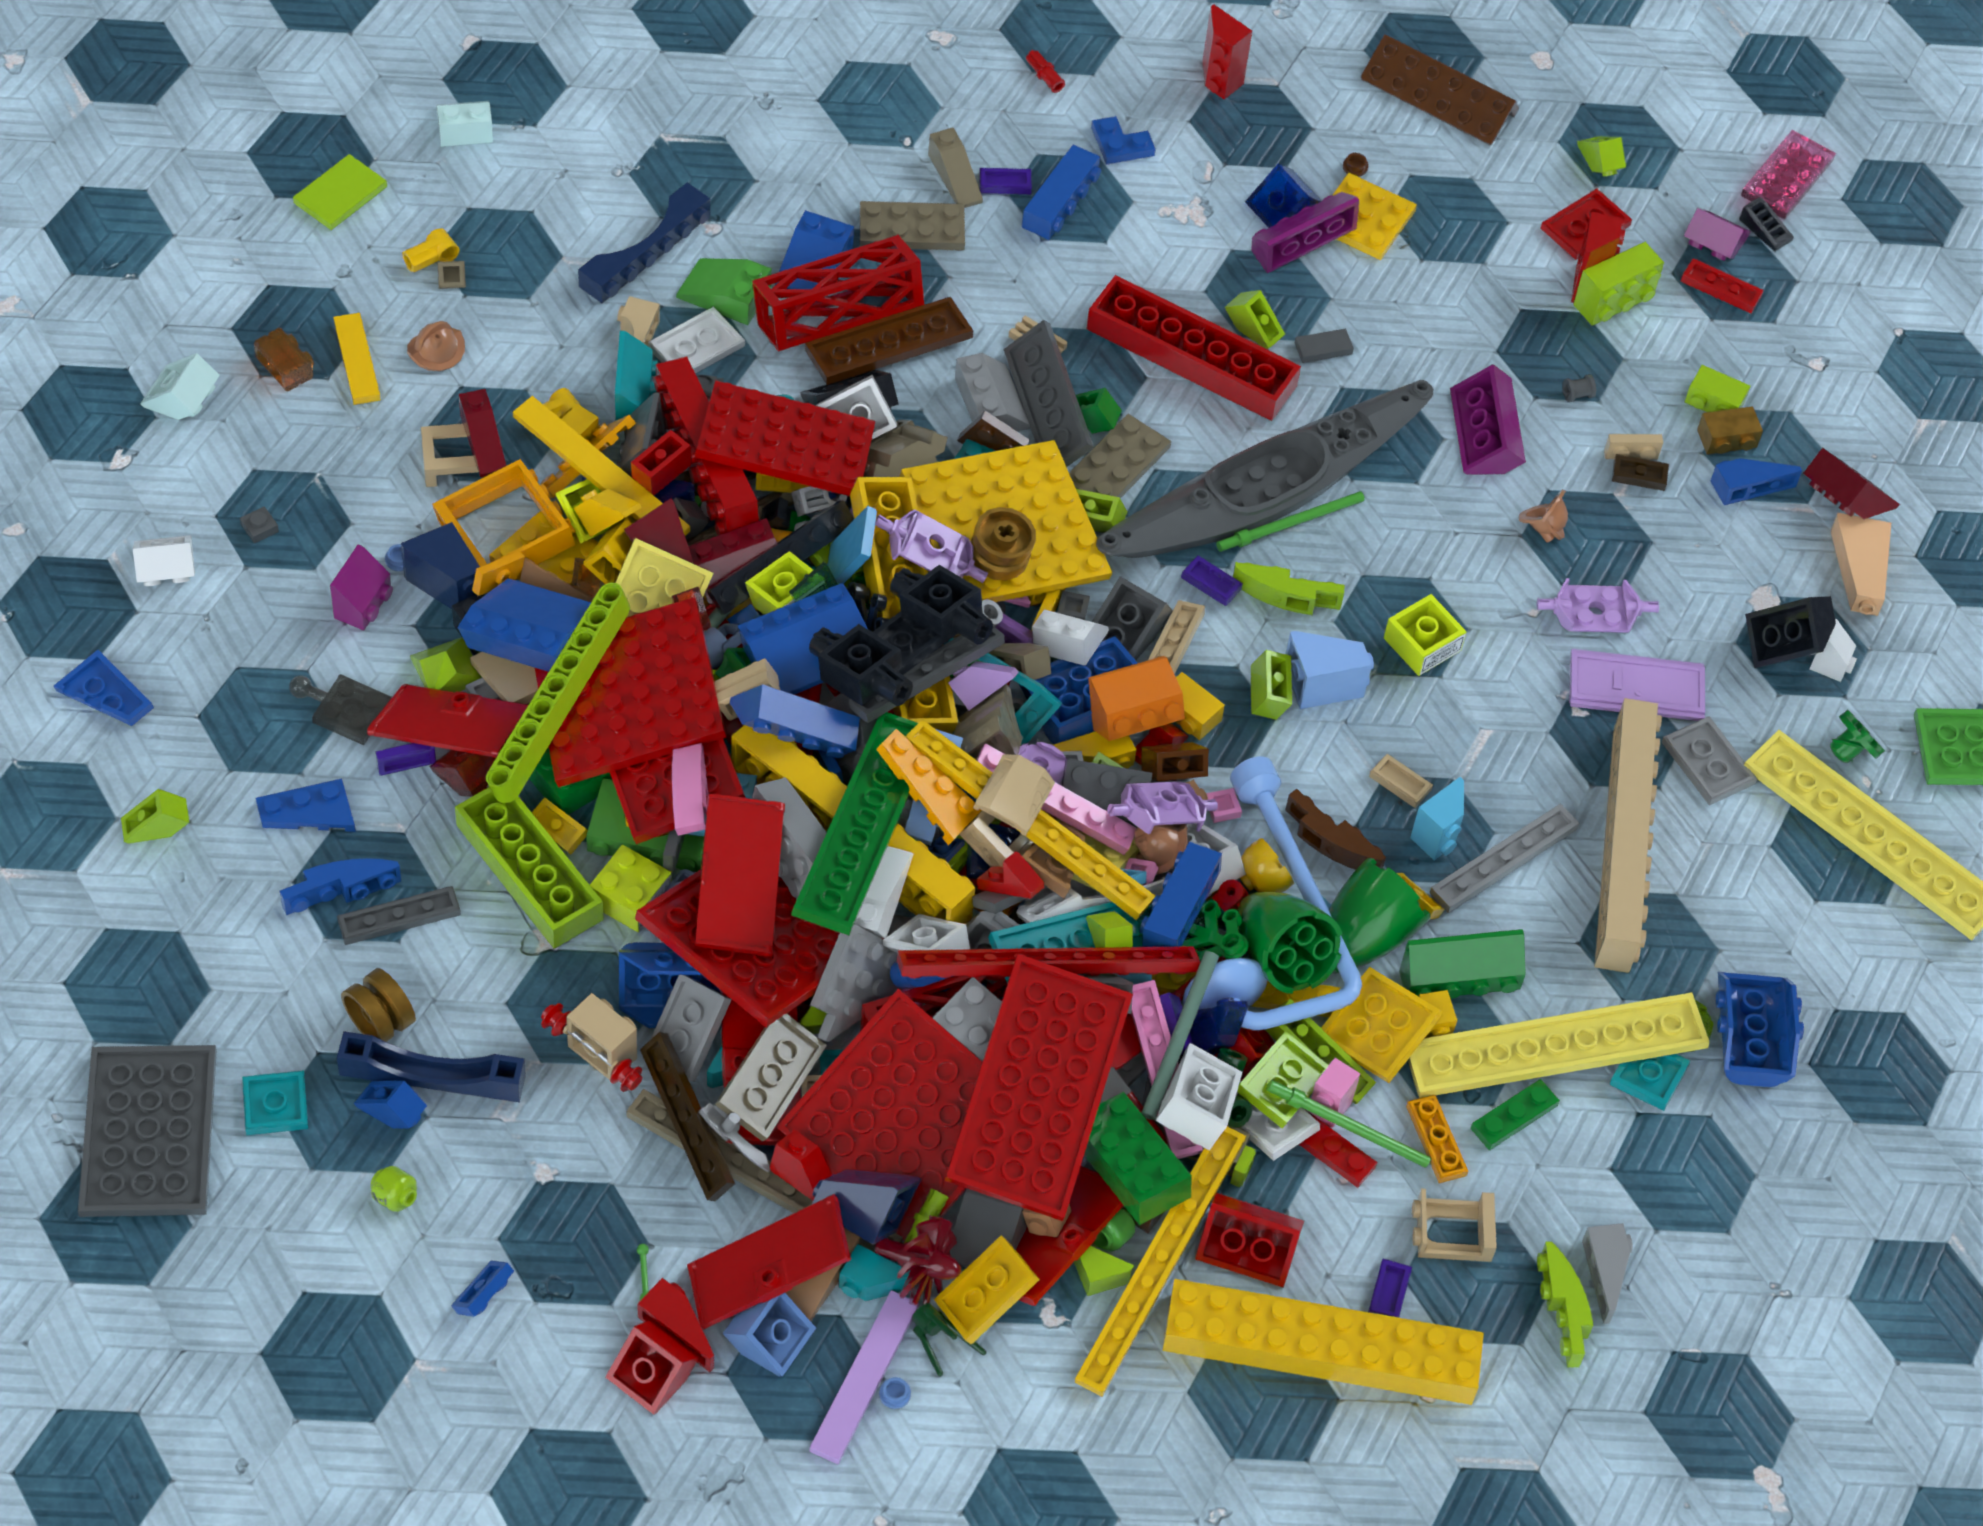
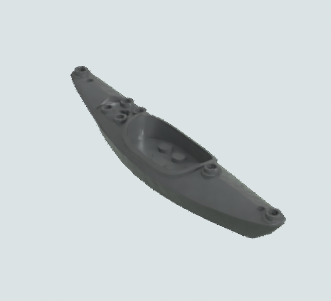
M1418 380L1292 431L1264 440L1218 463L1210 470L1116 524L1097 538V549L1108 556L1148 557L1217 542L1234 536V533L1243 529L1251 530L1271 523L1309 503L1349 474L1364 459L1407 424L1433 397L1434 389L1427 381Z

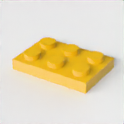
M1001 1235L952 1281L934 1301L962 1337L972 1345L1040 1279L1009 1241Z

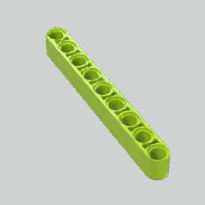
M611 582L599 589L487 772L486 781L497 801L509 803L519 796L629 614L630 604L619 584Z

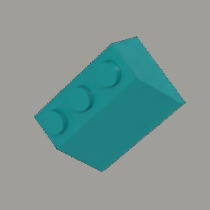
M621 330L619 334L615 383V421L627 415L631 416L634 410L653 393H656L652 377L657 376L656 364H658V361L653 360V349L628 332Z

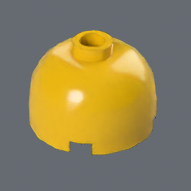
M1263 838L1253 842L1244 851L1241 859L1246 875L1240 877V880L1249 892L1255 889L1257 892L1283 893L1295 883L1286 867L1282 866L1279 862V857Z

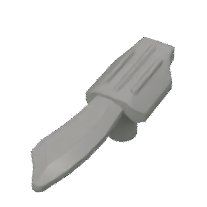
M708 1103L699 1111L705 1121L725 1141L730 1139L750 1161L766 1172L770 1171L766 1154L756 1149L737 1133L740 1128V1117L738 1114L730 1113L727 1115L711 1103Z

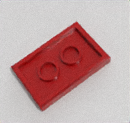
M1596 188L1543 221L1540 229L1577 260L1591 212L1622 218L1621 229L1631 226L1633 219Z

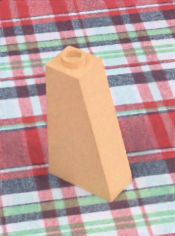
M1838 512L1831 528V536L1850 610L1866 615L1878 616L1885 600L1891 523L1869 518L1863 519L1854 515L1850 517L1847 514Z

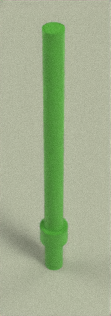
M1359 491L1251 530L1243 529L1234 533V536L1217 541L1216 545L1220 552L1236 546L1241 548L1250 545L1253 540L1364 502L1365 498L1363 493Z
M1270 1080L1266 1087V1091L1285 1099L1286 1104L1296 1109L1301 1107L1424 1168L1430 1163L1431 1157L1306 1097L1305 1092L1295 1087L1290 1089L1274 1080Z

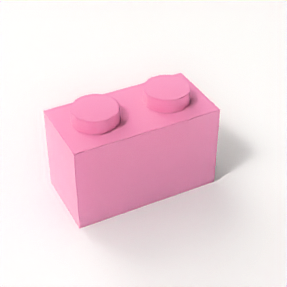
M1334 1058L1316 1081L1311 1099L1344 1114L1352 1104L1360 1073ZM1311 1113L1313 1116H1315L1320 1121L1329 1125L1332 1128L1336 1125L1314 1113Z

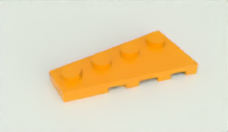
M630 415L608 425L603 422L593 430L594 437L588 442L602 452L619 439L616 435L617 433L626 429L629 430L636 422ZM565 460L558 465L560 470L555 475L553 473L540 483L546 486L551 497L550 499L556 497L555 493L563 490L580 475Z
M895 729L876 749L897 778L904 779L908 784L910 790L908 793L914 801L920 800L929 812L926 817L932 825L938 824L945 835L942 838L947 845L982 811L981 809H974L975 802L898 729Z

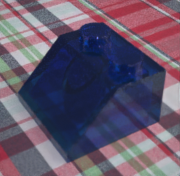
M1278 163L1247 198L1245 203L1270 228L1281 219L1290 218L1298 214L1303 208L1312 207L1322 200L1293 169Z

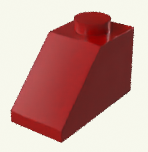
M795 1129L776 1144L770 1164V1171L813 1201L815 1197L812 1196V1193L817 1183L832 1176L819 1146Z

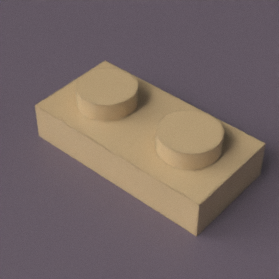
M1609 434L1604 448L1605 459H1615L1616 454L1646 460L1658 459L1663 446L1662 434Z

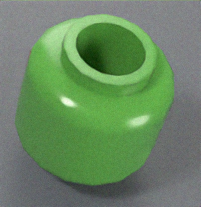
M1121 1208L1100 1231L1093 1243L1100 1249L1112 1252L1124 1246L1134 1236L1136 1230L1135 1222L1129 1211Z

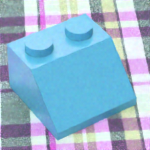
M1461 777L1457 778L1418 808L1410 838L1434 861L1443 854L1445 856L1449 855L1457 846L1456 839L1462 829L1460 826L1464 816V780Z

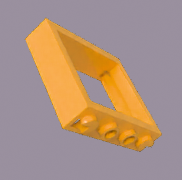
M521 459L432 503L439 524L441 526L451 522L454 524L480 567L486 565L487 562L457 519L521 486L524 487L554 530L505 556L519 551L525 558L532 560L538 565L575 546L572 535L575 533V529L571 525L570 519L562 517L563 512L557 501L551 502L546 486L543 483L538 484V478L533 468L528 470Z

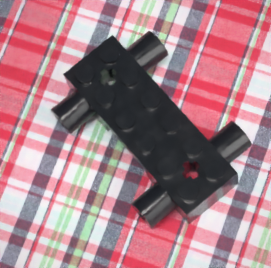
M941 565L936 566L924 576L912 573L907 568H902L901 571L894 574L890 584L891 593L900 598L901 611L873 632L858 624L845 635L832 633L825 627H822L820 631L813 634L809 650L810 653L818 657L820 680L861 706L876 695L883 697L895 706L904 704L913 690L912 681L903 676L905 673L957 634L962 635L977 645L984 643L989 638L993 630V621L983 614L981 589Z

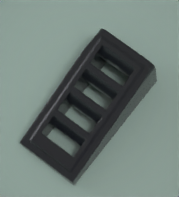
M1758 197L1743 207L1739 220L1774 252L1793 241L1794 236L1763 198ZM1776 234L1780 235L1776 239L1773 238V236H1775Z

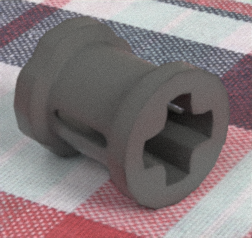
M1587 374L1581 379H1564L1562 390L1565 400L1573 402L1576 398L1586 396L1594 398L1596 396V383L1593 376Z

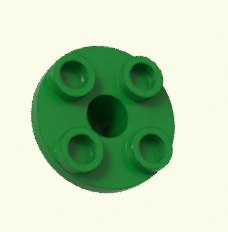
M1846 710L1839 716L1847 729L1836 739H1832L1830 748L1841 762H1853L1854 758L1864 749L1875 759L1885 751L1872 738L1866 727L1849 710Z

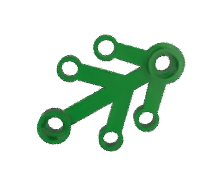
M1214 900L1205 902L1201 907L1205 917V928L1193 923L1188 935L1194 938L1185 940L1182 946H1194L1195 949L1211 944L1216 946L1201 952L1196 951L1200 963L1205 951L1213 952L1225 959L1242 957L1248 950L1249 943L1246 937L1239 933L1238 927L1242 924V918L1238 910L1229 909L1222 915V920L1226 926V934L1223 936L1218 933L1217 918L1221 915L1218 903Z

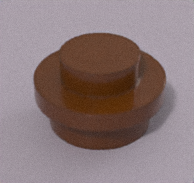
M1351 153L1343 161V170L1347 174L1351 173L1360 177L1368 171L1367 159L1361 153Z

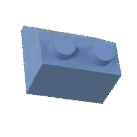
M784 1293L767 1302H761L737 1313L723 1332V1335L741 1355L777 1376L783 1377L816 1327L789 1296Z

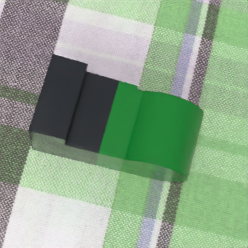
M780 496L762 508L761 520L767 518L770 527L773 529L794 532L796 523L811 520L807 515L798 517L796 511L788 507V501Z

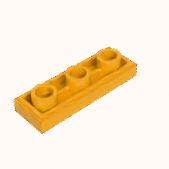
M1436 1095L1407 1101L1406 1108L1426 1155L1431 1157L1430 1164L1438 1183L1467 1176V1166Z

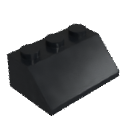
M872 370L829 385L825 384L800 392L804 403L817 405L845 388L873 375L890 410L892 406L899 405L891 373L879 370Z
M1831 596L1808 597L1745 614L1754 668H1761L1823 652L1836 625Z

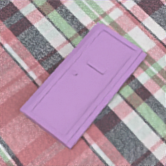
M1572 649L1570 657V707L1620 712L1624 698L1658 703L1657 715H1662V717L1699 721L1705 718V667L1701 663Z

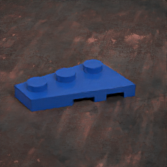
M99 650L95 651L53 685L57 692L130 726H133L154 708L152 703Z
M342 778L255 798L262 828L299 829L303 826L318 827V830L329 831V828H345V831L356 832Z

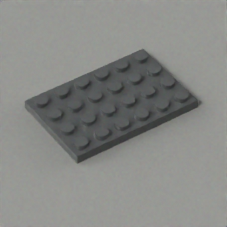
M216 1045L109 1046L91 1048L78 1205L80 1217L207 1214Z

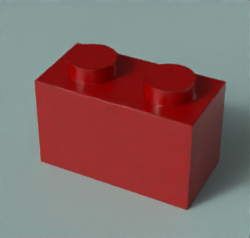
M669 430L631 462L632 478L653 496L656 495L691 466V445L675 432Z

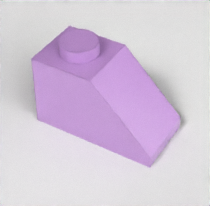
M975 661L970 666L967 665L953 673L954 677L948 684L967 709L970 710L1012 680L1019 672L1015 667Z

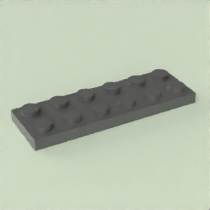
M1042 320L1003 350L1035 442L1041 443L1055 440L1064 463L1068 467L1093 449L1094 445L1051 325L1047 321Z

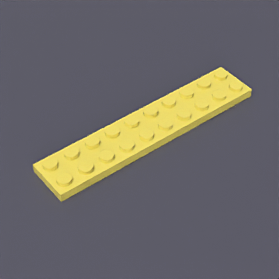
M1778 730L1745 762L1744 766L1751 770L1757 777V780L1971 941L1983 930L1982 880L1781 730Z
M1691 992L1424 1038L1409 1057L1408 1063L1418 1096L1423 1098L1430 1095H1441L1708 1048L1710 1042L1693 993Z

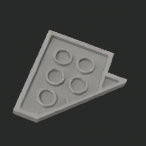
M854 924L849 936L842 933L839 934L810 1004L827 1013L817 1038L828 1042L861 1019L862 1004L891 996L897 989L902 991V988L894 985L890 978L891 966L897 961L898 953L883 946L882 940L884 939Z

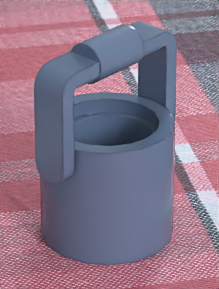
M725 623L718 629L710 627L704 632L712 670H716L721 666L724 653L728 647L736 648L742 643L737 624ZM728 634L733 635L728 640L725 638Z

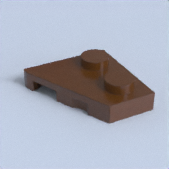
M984 411L967 426L957 439L962 444H964L966 439H969L995 451L1025 446L1029 443L1028 438L987 411Z

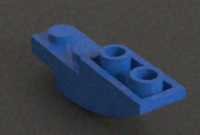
M368 858L331 862L304 870L303 882L279 892L282 908L286 916L294 912H302L322 901H331L340 894L343 895L346 903L353 900L364 899L373 892L392 888L396 883L402 882L400 865L398 861Z

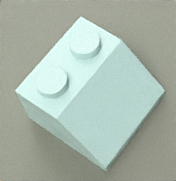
M489 101L436 105L441 146L493 143Z
M195 353L166 365L140 404L144 408L177 420L188 416L194 417L202 409L203 405L201 403L205 397H208L216 387L214 383L220 375L201 356Z

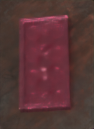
M1791 130L1745 185L1741 196L1751 202L1758 197L1763 198L1776 215L1785 220L1834 161L1836 153Z

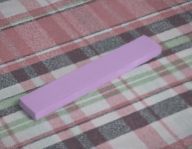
M890 1291L810 1446L811 1453L839 1465L912 1322L913 1314L919 1308V1302L917 1306L909 1304L910 1298H901L900 1294Z

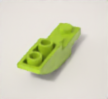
M1235 562L1233 578L1243 583L1242 591L1267 604L1307 615L1313 614L1314 607L1341 609L1345 589L1343 584L1311 581L1304 578H1290V569Z
M1546 1241L1542 1252L1537 1254V1269L1543 1273L1544 1280L1541 1281L1540 1285L1542 1300L1546 1299L1547 1311H1557V1327L1562 1328L1563 1337L1560 1339L1561 1356H1566L1567 1368L1580 1367L1585 1355L1583 1339H1588L1594 1326L1591 1309L1586 1293L1573 1267L1552 1241Z

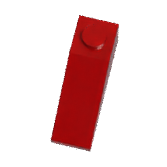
M661 1278L637 1304L638 1318L643 1322L651 1319L700 1355L697 1363L708 1372H711L714 1369V1353L684 1290L674 1282L670 1284L664 1278Z

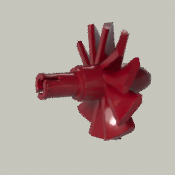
M930 1215L928 1221L918 1223L915 1226L918 1236L910 1242L903 1244L885 1238L876 1243V1254L897 1261L902 1267L898 1272L897 1278L900 1279L905 1273L910 1271L901 1290L900 1297L904 1298L911 1290L909 1301L911 1305L917 1306L922 1294L923 1305L930 1303L933 1281L937 1293L940 1294L943 1291L942 1280L956 1278L961 1273V1266L950 1254V1250L957 1244V1238L951 1231L953 1223L946 1219Z

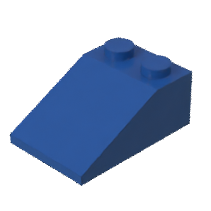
M805 210L795 228L779 272L851 250L853 248L854 226ZM838 263V264H835V265H832V266H828V267H825V268H822V269H835V268H837L841 263ZM797 278L786 289H813L818 283Z

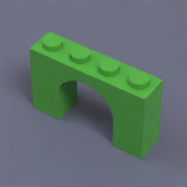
M603 778L587 832V851L599 856H613L623 844L663 867V853L669 834L654 837L636 845L630 828L626 826L625 814L613 780ZM685 834L676 868L680 870L687 869L692 872H697L701 869L702 860H700V853L704 843V836Z

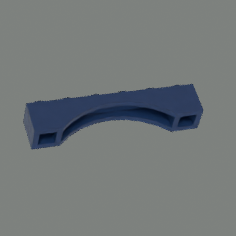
M688 182L669 196L665 217L650 236L627 249L595 255L578 269L579 287L600 303L605 302L609 297H614L619 289L628 282L635 280L640 272L645 268L651 267L656 259L664 253H668L682 238H687L692 230L709 219L711 214L710 198Z
M343 1031L337 1054L339 1076L372 1081H405L412 1087L520 1103L526 1077L525 1058L499 1054L468 1059L434 1057L399 1048L372 1035Z

